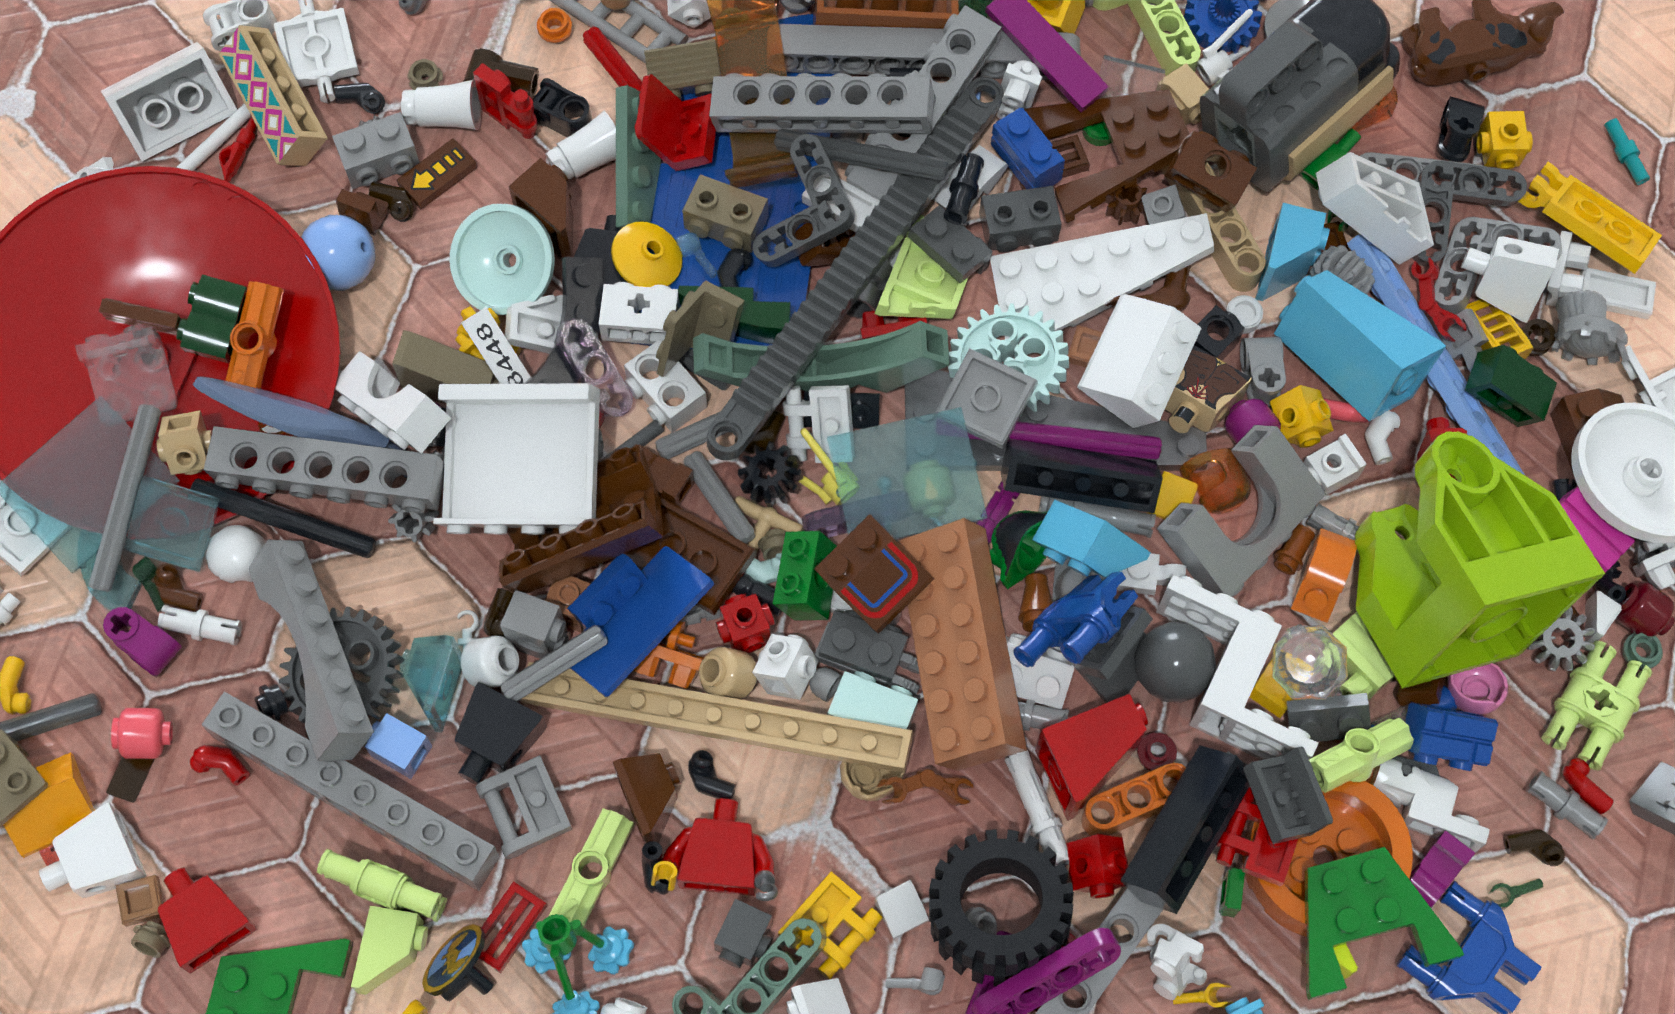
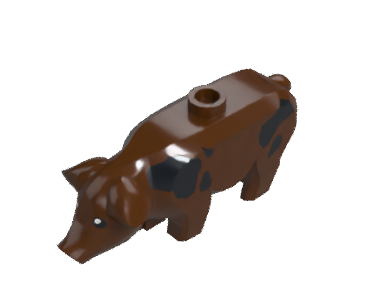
M1473 0L1471 3L1473 10L1472 19L1459 21L1447 28L1440 18L1439 8L1434 7L1420 12L1419 25L1418 23L1413 24L1409 28L1402 30L1400 36L1401 44L1411 57V73L1419 82L1427 85H1442L1465 79L1476 82L1483 80L1490 73L1511 68L1528 56H1538L1546 52L1547 45L1552 37L1554 21L1564 13L1563 8L1556 2H1550L1528 8L1519 16H1513L1498 11L1492 5L1491 0Z

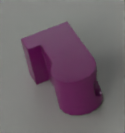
M1445 830L1434 840L1412 870L1409 880L1432 908L1462 868L1474 856L1475 852Z

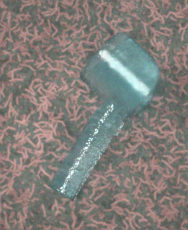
M687 233L677 237V244L682 258L694 254L696 260L710 278H714L717 275V271L702 251L698 236L695 233Z

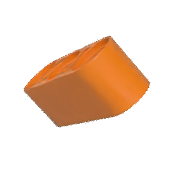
M1179 763L1166 764L1095 795L1088 801L1082 813L1081 823L1083 829L1090 836L1096 834L1112 835L1158 815L1165 805L1167 798L1172 793L1165 788L1163 779L1170 777L1179 781L1186 767ZM1139 793L1145 798L1146 807H1133L1128 802L1127 795ZM1097 808L1106 810L1111 817V822L1107 824L1096 822L1092 818L1091 811Z

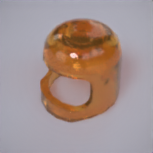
M1221 448L1200 453L1190 458L1180 468L1182 478L1198 484L1199 504L1203 505L1209 513L1215 515L1226 514L1239 508L1247 501L1251 493V483L1248 475L1231 452L1232 448ZM1208 462L1218 463L1208 470L1193 473Z

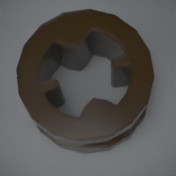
M1533 319L1527 322L1522 329L1534 348L1530 356H1542L1547 353L1556 338L1553 326L1542 319ZM1533 332L1536 336L1542 335L1544 339L1540 343L1538 339L1531 340L1530 335Z

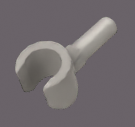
M924 967L921 980L916 978H886V988H911L928 995H937L942 990L945 976L938 969Z

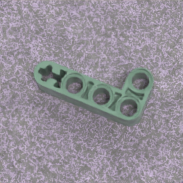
M804 918L795 920L784 930L723 1002L704 987L686 986L677 991L673 998L672 1008L674 1014H688L685 1009V1001L692 993H697L702 998L703 1009L700 1014H768L822 952L827 939L824 928L814 920ZM800 929L806 931L813 929L814 932L811 934V939L814 941L813 946L802 945L795 953L802 957L800 962L797 961L794 955L783 950L785 945L788 948L794 949L800 943L801 937L798 935ZM781 957L788 963L789 970L786 978L777 982L770 976L769 966L774 959ZM750 989L756 990L761 997V1005L754 1013L746 1011L742 1004L744 993Z

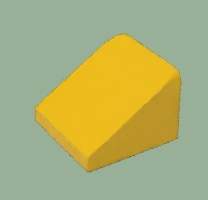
M1163 471V480L1155 513L1152 514H1156V517L1165 520L1181 502L1192 503L1198 489V484Z

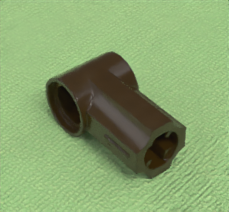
M480 48L473 51L463 82L473 80V72L484 63L493 71L498 69L508 77L511 82L512 92L515 93V91L522 89L531 98L535 96L539 78L538 68L504 61L500 55L488 49Z

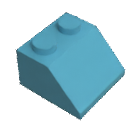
M1287 203L1282 204L1269 236L1265 253V268L1259 280L1256 300L1264 301L1306 277L1310 266H1313V263L1321 254V250L1325 249L1330 229L1324 227L1327 213Z
M1057 500L1053 501L1032 539L1045 548L1043 556L1062 566L1065 560L1069 561L1068 567L1086 577L1089 576L1090 572H1094L1106 578L1111 573L1120 572L1147 560L1151 552L1107 521Z

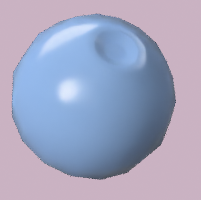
M343 215L322 217L310 223L301 236L316 258L330 290L345 291L362 283L374 266L376 255L372 236L363 225L351 217Z

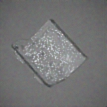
M145 324L129 326L123 330L124 334L109 337L108 334L93 335L85 339L86 343L75 346L78 360L88 369L100 420L107 426L135 420L138 407L141 404L155 406L159 408L161 413L177 407L178 402L162 339L152 326L147 327Z

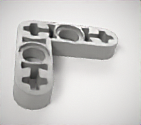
M1467 217L1462 219L1454 228L1439 276L1434 286L1435 300L1442 309L1453 314L1463 311L1468 305L1478 274L1468 270L1457 272L1451 266L1454 262L1464 259L1469 249L1466 248L1465 236H1470L1471 232H1477L1478 235H1473L1470 247L1490 254L1498 237L1513 235L1522 241L1529 239L1530 242L1541 245L1544 242L1550 243V247L1559 249L1557 260L1562 254L1559 233L1546 227L1486 218ZM1452 282L1456 283L1457 296H1453L1451 300H1445V297L1451 294Z

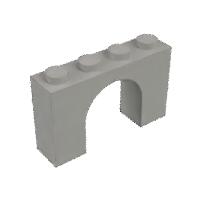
M1254 425L1231 450L1254 482L1258 493L1257 516L1252 527L1244 536L1231 541L1203 505L1182 502L1157 528L1158 532L1183 565L1186 566L1192 577L1201 583L1202 588L1214 594L1223 593L1231 597L1238 594L1243 589L1244 582L1256 570H1259L1267 563L1269 555L1292 536L1294 528L1304 518H1307L1314 512L1317 507L1316 505L1326 495L1277 426Z

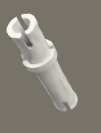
M1029 751L1008 756L1009 758L1005 759V763L1013 777L1015 786L1033 826L1030 829L1032 836L1039 839L1043 852L1049 846L1057 854L1055 866L1062 863L1065 866L1068 865L1067 844L1060 829L1063 824L1059 817H1055L1047 795L1033 766Z

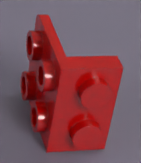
M654 75L644 76L639 94L637 121L635 123L637 138L675 171L712 163L716 129L709 117L712 94L682 101Z

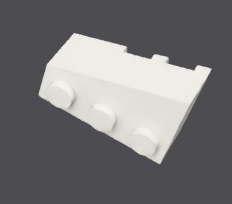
M1352 152L1347 153L1316 173L1319 186L1318 195L1322 204L1397 264H1402L1434 245L1419 182Z

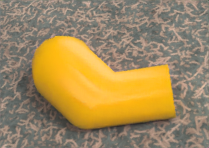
M15 656L7 657L0 671V701L3 710L11 715H15L16 712L25 714L31 707L30 695L28 693H19L17 686L25 662Z

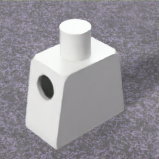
M1502 236L1497 238L1490 254L1469 247L1461 268L1479 274L1475 289L1477 297L1527 323L1555 269L1559 249Z
M109 802L55 837L52 843L59 861L39 870L41 880L49 892L69 883L73 892L82 898L116 889L115 885L147 877L120 812Z

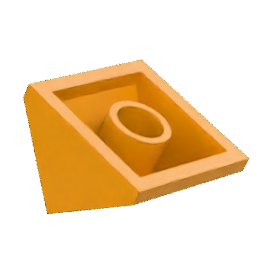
M71 752L36 767V770L48 783V787L3 825L23 858L52 846V841L55 837L95 811L75 757Z

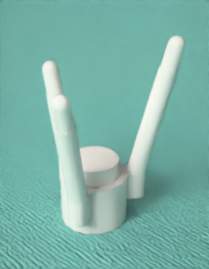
M1251 9L1246 10L1212 45L1202 50L1204 57L1197 62V70L1208 86L1218 82L1233 68V61L1251 50V46H1244L1236 54L1233 52L1227 55L1224 50L1217 52L1253 14Z

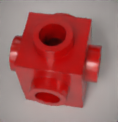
M756 593L750 596H746V594L733 596L725 601V605L719 607L721 620L716 622V627L723 644L729 642L732 649L745 651L746 653L757 651L767 644L770 638V626L775 625L768 604L761 605Z
M1096 834L1066 843L1070 866L1069 875L1072 880L1073 891L1090 893V898L1100 899L1114 896V889L1125 887L1120 881L1128 867L1122 837Z

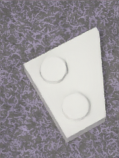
M552 294L540 297L534 302L527 300L512 304L507 309L505 337L510 345L550 354L560 326L563 295L554 296Z

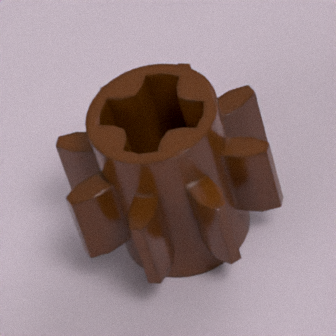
M1135 184L1126 190L1121 187L1107 195L1105 203L1109 205L1106 209V216L1112 215L1118 220V225L1129 221L1137 224L1140 212L1145 213L1141 198L1147 193V188H1140L1138 184Z

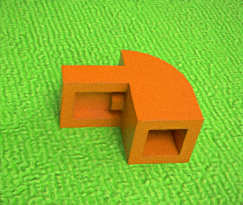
M1320 528L1308 557L1305 573L1291 604L1292 610L1328 623L1354 561L1357 549L1355 540Z

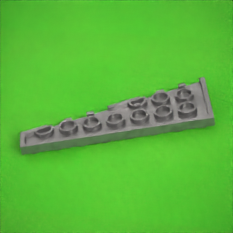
M938 370L904 385L906 471H909L911 465L928 460H937L939 465L946 466L950 471H1001L1006 445L1004 449H1001L984 440L936 434L937 418L935 417V412L953 378L949 377V372ZM1050 395L1049 404H1045L1040 400L1036 401V412H1033L1026 406L1018 420L1019 422L1159 437L1162 441L1159 458L1147 460L1157 461L1160 471L1206 470L1208 466L1206 432L1191 427L1187 433H1179L1170 426L1169 422L1160 420L1132 428L1105 407Z

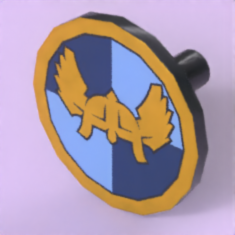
M474 924L463 927L439 948L424 973L422 985L425 992L432 996L442 995L445 1000L450 1002L470 985L483 995L492 989L494 982L474 966L484 948L486 939L484 929Z

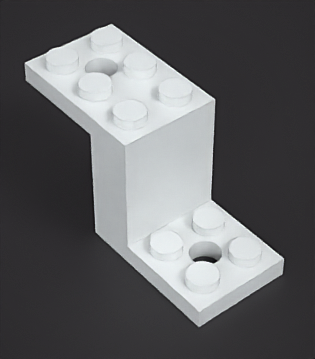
M1173 574L1156 612L1175 622L1187 623L1201 630L1205 636L1226 645L1212 680L1205 690L1189 726L1260 760L1283 756L1297 747H1304L1308 758H1312L1318 742L1311 740L1310 735L1306 731L1293 726L1286 728L1274 722L1273 717L1262 710L1244 708L1282 625L1274 622V618L1263 611H1250L1238 605L1237 600L1227 594H1214L1202 588L1201 583L1191 577L1182 576L1180 578Z

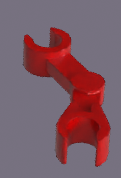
M1428 258L1429 270L1421 274L1422 268L1415 261L1411 267V272L1419 281V308L1433 318L1439 333L1446 340L1455 342L1448 334L1449 327L1453 324H1458L1466 331V324L1459 316L1442 309L1435 300L1434 281L1439 276V267L1431 258Z

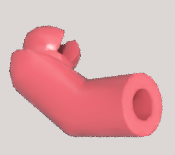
M1324 398L1331 410L1330 419L1357 423L1369 422L1348 402Z

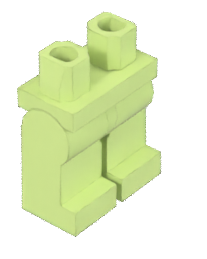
M1358 612L1353 614L1328 637L1320 648V654L1312 664L1326 678L1339 668L1348 678L1338 689L1340 694L1367 693L1369 700L1396 678Z

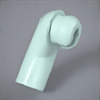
M782 553L776 554L775 558L761 562L754 558L745 573L754 580L765 584L777 582Z

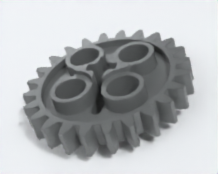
M347 606L343 614L339 610L331 608L330 616L350 670L370 677L368 683L354 679L366 713L379 720L381 716L377 708L380 705L389 708L392 706L391 702L386 698L388 693L400 692L392 683L393 679L404 677L403 673L395 669L396 665L405 661L404 657L394 653L402 645L395 639H390L395 632L386 625L383 626L384 621L374 615L372 617V614L363 609L357 613L356 610ZM297 647L285 648L284 652L291 656V660L280 663L279 667L287 670L288 675L279 679V683L290 687L283 693L285 700L292 702L288 709L290 712L300 715L298 720L305 724V684ZM370 651L369 660L362 665L363 656Z

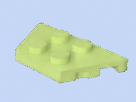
M922 214L919 216V218L916 220L913 226L922 218H924ZM908 231L874 314L879 316L952 319L968 278L960 284L908 238Z

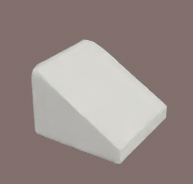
M1596 591L1585 604V616L1587 617L1585 629L1594 628L1595 631L1593 635L1585 637V641L1591 643L1599 641L1622 610L1620 604L1601 591Z
M911 880L875 898L874 904L883 917V921L893 939L929 921Z

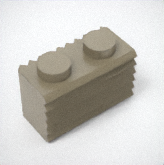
M715 39L644 50L647 75H654L680 100L682 99V94L695 93L697 97L712 94L713 76H723L719 48Z

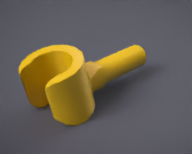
M1212 983L1206 990L1182 993L1180 997L1176 996L1173 1004L1200 1002L1208 1003L1212 1007L1225 1008L1233 1002H1219L1216 993L1220 988H1231V986L1225 983Z

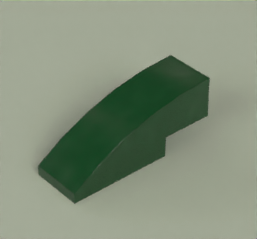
M679 285L680 307L689 291L695 292L700 286ZM720 287L745 300L735 335L737 337L772 344L776 335L782 332L785 323H788L791 319L790 302L755 301L754 288Z

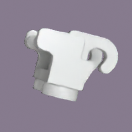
M1153 925L1147 933L1149 945L1156 943L1158 935H1164L1168 938L1167 940L1160 938L1158 944L1150 952L1152 963L1150 968L1157 976V981L1153 985L1155 991L1166 999L1174 1000L1176 996H1181L1189 983L1203 985L1207 979V972L1190 963V957L1196 963L1202 960L1203 944L1168 925Z

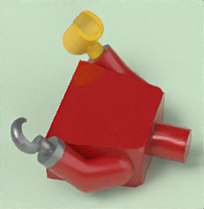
M716 799L713 819L695 818L693 826L684 828L666 849L662 860L653 867L651 885L655 886L656 881L659 879H666L669 881V891L675 889L677 877L678 886L681 889L755 896L756 886L763 892H769H757L756 898L760 901H770L778 895V889L774 885V860L763 838L758 834L752 833V825L736 822L739 803L731 799Z

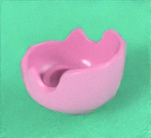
M1494 663L1448 676V689L1455 700L1457 708L1464 712L1479 715L1491 713L1504 703L1508 695L1507 678L1500 667Z

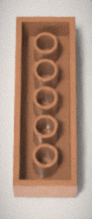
M962 518L899 540L902 546L934 578L908 604L935 764L959 771L1027 751L986 529Z

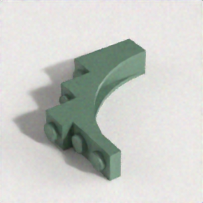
M919 321L884 335L852 342L823 345L794 385L800 386V389L803 391H809L812 386L849 385V388L862 385L887 393L949 366L947 330ZM702 333L693 338L694 374L740 387L744 377L747 378L751 368L756 366L760 356L765 354L768 346L735 343Z

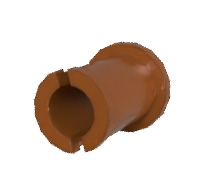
M1298 524L1282 549L1277 550L1274 554V566L1285 574L1294 575L1296 571L1302 569V559L1311 542L1315 539V533L1304 525Z

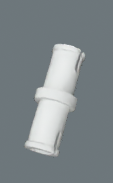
M163 605L161 611L165 612V614H159L158 627L160 629L191 635L193 640L197 641L207 638L237 645L239 639L236 637H240L242 631V621L211 616L208 611L202 609L193 612Z

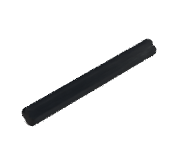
M199 478L194 480L190 488L189 496L192 499L365 558H370L374 551L375 539L361 533L225 487H220Z

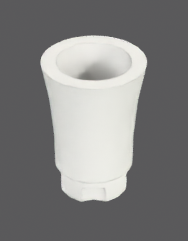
M474 79L442 86L417 87L416 90H403L401 112L405 124L408 126L459 127L479 130L481 105Z
M603 111L571 136L556 143L557 147H554L545 155L551 166H558L568 179L578 178L590 170L616 160V126L609 115Z

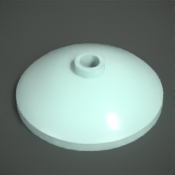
M491 204L479 208L461 223L454 235L450 249L451 274L460 294L479 310L487 307L491 308L497 315H506L507 309L512 304L527 300L531 302L537 301L543 296L552 279L555 257L549 233L535 215L522 207L511 204ZM511 254H514L516 257L514 266L509 264Z

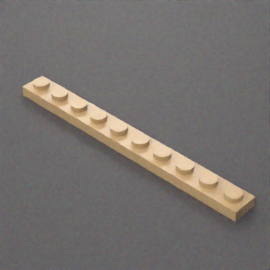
M567 669L520 699L521 703L902 773L906 771L913 738L912 730L629 679H625L608 697H604L571 669Z

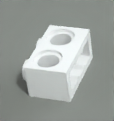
M659 339L624 365L626 375L624 384L635 399L641 397L649 406L647 411L653 420L656 419L659 426L664 424L673 433L707 408L706 392L679 361L664 377L658 376L655 379L642 377L649 371L657 372L659 359L656 358V353L662 343ZM674 397L683 400L678 406L666 404L667 400Z

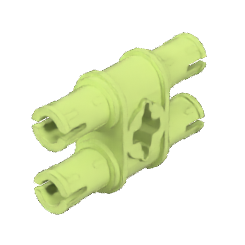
M1594 641L1595 648L1589 651L1586 656L1587 662L1571 671V679L1562 696L1555 700L1554 709L1556 713L1541 739L1549 745L1558 733L1559 735L1552 748L1565 750L1574 729L1580 723L1590 729L1591 734L1577 758L1586 762L1591 759L1594 753L1589 767L1592 770L1599 771L1612 745L1623 740L1625 735L1623 731L1633 713L1638 712L1640 708L1638 697L1648 678L1651 677L1652 670L1645 665L1642 672H1638L1642 663L1631 660L1628 662L1627 668L1615 687L1603 680V676L1612 659L1615 658L1617 651L1610 645L1607 651H1604L1600 657L1607 643ZM1595 700L1600 702V710L1594 708Z
M326 849L317 867L318 874H324V877L347 885L356 896L388 909L400 911L407 909L438 922L447 903V898L442 897L441 893H435L416 885L415 881H412V878L407 874L370 859H362L358 862L337 854L330 849Z

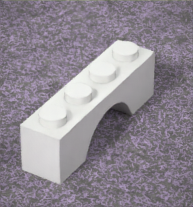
M359 351L339 374L335 389L341 396L337 401L403 450L410 445L422 454L451 417L429 397L410 384L396 393L400 383L377 362Z

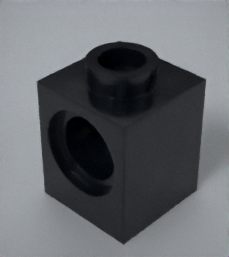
M1215 305L1197 324L1201 327V330L1194 345L1222 361L1239 344L1245 327L1241 325L1239 319L1233 313L1223 311ZM1217 333L1222 336L1223 340L1212 339L1208 334Z

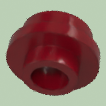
M1150 733L1142 738L1137 748V757L1144 768L1152 771L1166 764L1174 763L1177 757V748L1169 736L1163 733ZM1151 747H1162L1164 756H1154L1151 753Z

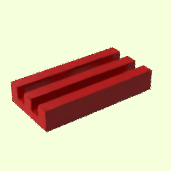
M514 881L481 927L484 929L487 939L517 895L522 897L487 950H482L479 956L481 961L493 967L500 974L548 906L546 902ZM530 903L533 904L534 907L498 959H495L493 957Z

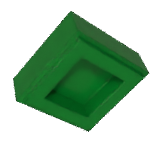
M1231 868L1223 876L1219 905L1221 916L1234 918L1241 910L1245 873L1242 872V869Z

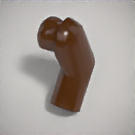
M166 563L157 567L154 584L161 601L170 606L197 612L202 606L203 594L184 589L177 568L174 565Z

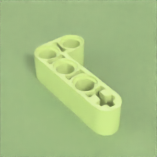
M1093 0L1092 6L1103 11L1125 4L1129 5L1166 76L1186 63L1196 72L1201 50L1175 0Z

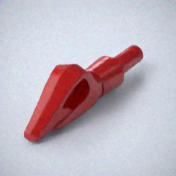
M252 116L246 128L240 129L235 142L222 149L219 153L224 180L229 183L232 177L236 175L245 158L246 151L255 138L254 131L257 126Z

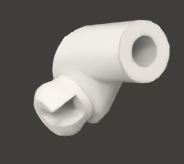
M1389 410L1373 419L1365 432V439L1376 465L1388 463L1393 459L1387 438L1395 430L1394 428H1399L1400 417L1397 413Z

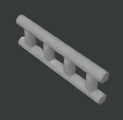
M549 0L589 27H598L607 39L646 63L644 50L667 47L671 42L676 45L686 44L688 40V35L634 0H631L630 4L622 9L631 17L620 29L604 20L613 9L607 8L602 2L593 11H590L576 2L577 0ZM643 24L659 33L648 47L632 38Z

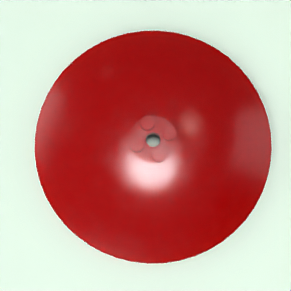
M161 166L125 167L102 171L76 179L44 195L15 216L0 231V479L22 499L43 513L70 526L103 535L138 407L141 404H147L159 408L161 415L126 538L157 539L186 535L219 525L238 516V514L192 499L189 493L195 479L199 478L214 484L215 480L204 470L193 475H186L184 473L171 475L167 461L161 462L157 451V440L159 439L158 434L162 417L201 410L206 430L213 431V427L216 426L266 433L262 428L269 425L229 408L194 387L193 383L200 376L225 381L230 362L225 363L185 352L180 347L181 341L177 340V335L109 321L99 312L102 299L108 298L176 313L181 319H188L192 305L188 304V294L193 282L199 283L202 274L246 286L247 288L249 281L282 288L284 292L274 330L277 340L276 349L267 359L261 389L306 401L330 410L336 392L335 387L339 377L341 357L340 328L336 307L327 280L316 258L303 239L284 218L251 193L225 180L201 172ZM257 332L253 333L249 338L248 345L250 349L254 348L258 343L259 336ZM154 348L163 350L164 360L159 366L149 367L145 365L144 357L149 350ZM280 431V432H277V433H271V434L294 436V435L288 434V433L283 432V431ZM257 456L249 458L245 463L244 469L252 467L257 461ZM289 461L284 464L281 474L289 472L294 467L295 461ZM239 484L238 489H231L261 500L270 495L252 489V486Z

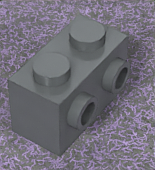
M1053 186L981 196L979 215L985 243L990 250L1008 252L1020 246L1034 245L1039 247L1049 245L1053 241H1058L1062 223Z

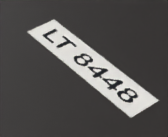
M487 307L461 322L500 384H523L531 377Z

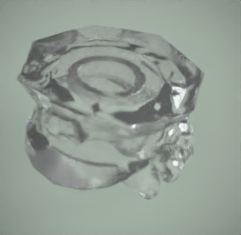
M1298 624L1288 628L1281 639L1273 645L1272 678L1294 700H1325L1327 697L1340 696L1342 692L1339 688L1348 678L1347 647L1324 625L1308 626Z

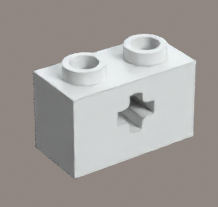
M617 282L614 285L604 284L599 317L602 341L653 344L660 339L662 342L666 336V331L663 330L665 319L672 310L677 311L680 308L678 289H671L665 285L639 287L627 282Z

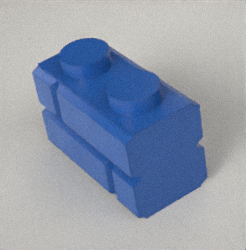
M1023 107L1015 110L993 125L992 147L1003 161L1009 165L1008 167L1026 189L1053 186L1062 179V169H1064L1065 164L1064 158L1056 149H1052V143Z
M1414 702L1408 705L1405 722L1409 725V731L1414 739L1411 749L1408 750L1414 753L1413 760L1437 765L1438 758L1449 760L1448 766L1466 771H1472L1473 764L1481 766L1490 764L1493 751L1492 742L1495 741L1498 727L1497 720L1479 714Z

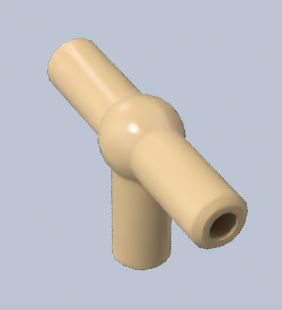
M737 496L734 499L743 514L757 520L753 528L755 538L747 543V545L755 548L756 552L760 549L758 547L759 540L765 536L771 527L782 529L786 532L804 531L803 525L778 514L772 507H763L742 496Z

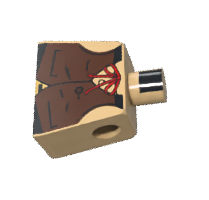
M1194 345L1165 410L1172 413L1169 418L1170 426L1179 433H1187L1192 425L1203 432H1210L1229 414L1231 407L1243 399L1252 378Z

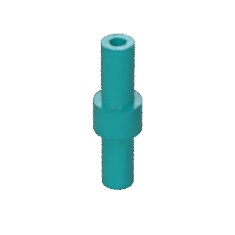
M1617 118L1606 122L1604 126L1616 146L1614 152L1620 163L1626 164L1637 185H1642L1649 181L1650 176L1639 158L1641 152L1635 141L1629 140Z

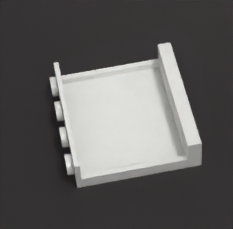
M589 383L439 384L438 400L447 403L446 413L451 419L446 424L442 518H434L433 524L447 527L448 534H470V527H484V534L505 535L508 528H521V534L544 535L545 528H559V534H563L575 529L587 519H596L599 388Z

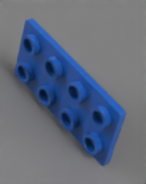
M668 546L663 547L642 570L626 554L617 556L567 608L585 630L593 625H598L604 631L608 640L607 645L570 669L604 697H608L713 587V580Z

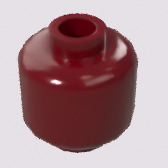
M1649 582L1630 583L1624 587L1626 597L1621 603H1618L1622 606V610L1616 617V620L1635 634L1643 633L1650 637L1657 634L1660 636L1666 634L1675 622V617L1672 616L1674 612V602L1672 599Z

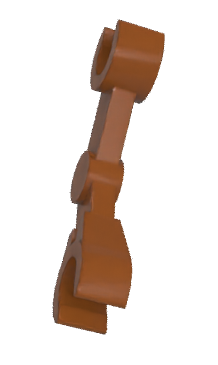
M930 769L918 771L915 775L904 779L899 777L884 778L877 785V787L890 784L893 786L894 796L882 801V803L887 805L902 802L907 793L920 788H929L936 791L951 805H965L970 803V801L960 798L957 788L958 786L963 789L974 787L968 779L944 778L936 775Z

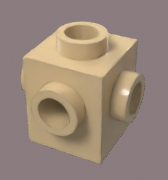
M201 410L162 417L158 434L159 439L157 440V451L161 462L167 461L171 475L180 473L193 475L203 471L212 430H206Z

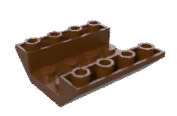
M640 444L632 448H620L613 452L610 457L597 463L596 519H587L575 529L563 534H559V528H545L544 535L521 534V528H508L507 533L514 544V550L499 560V581L502 587L513 593L517 590L528 594L664 537L660 497Z

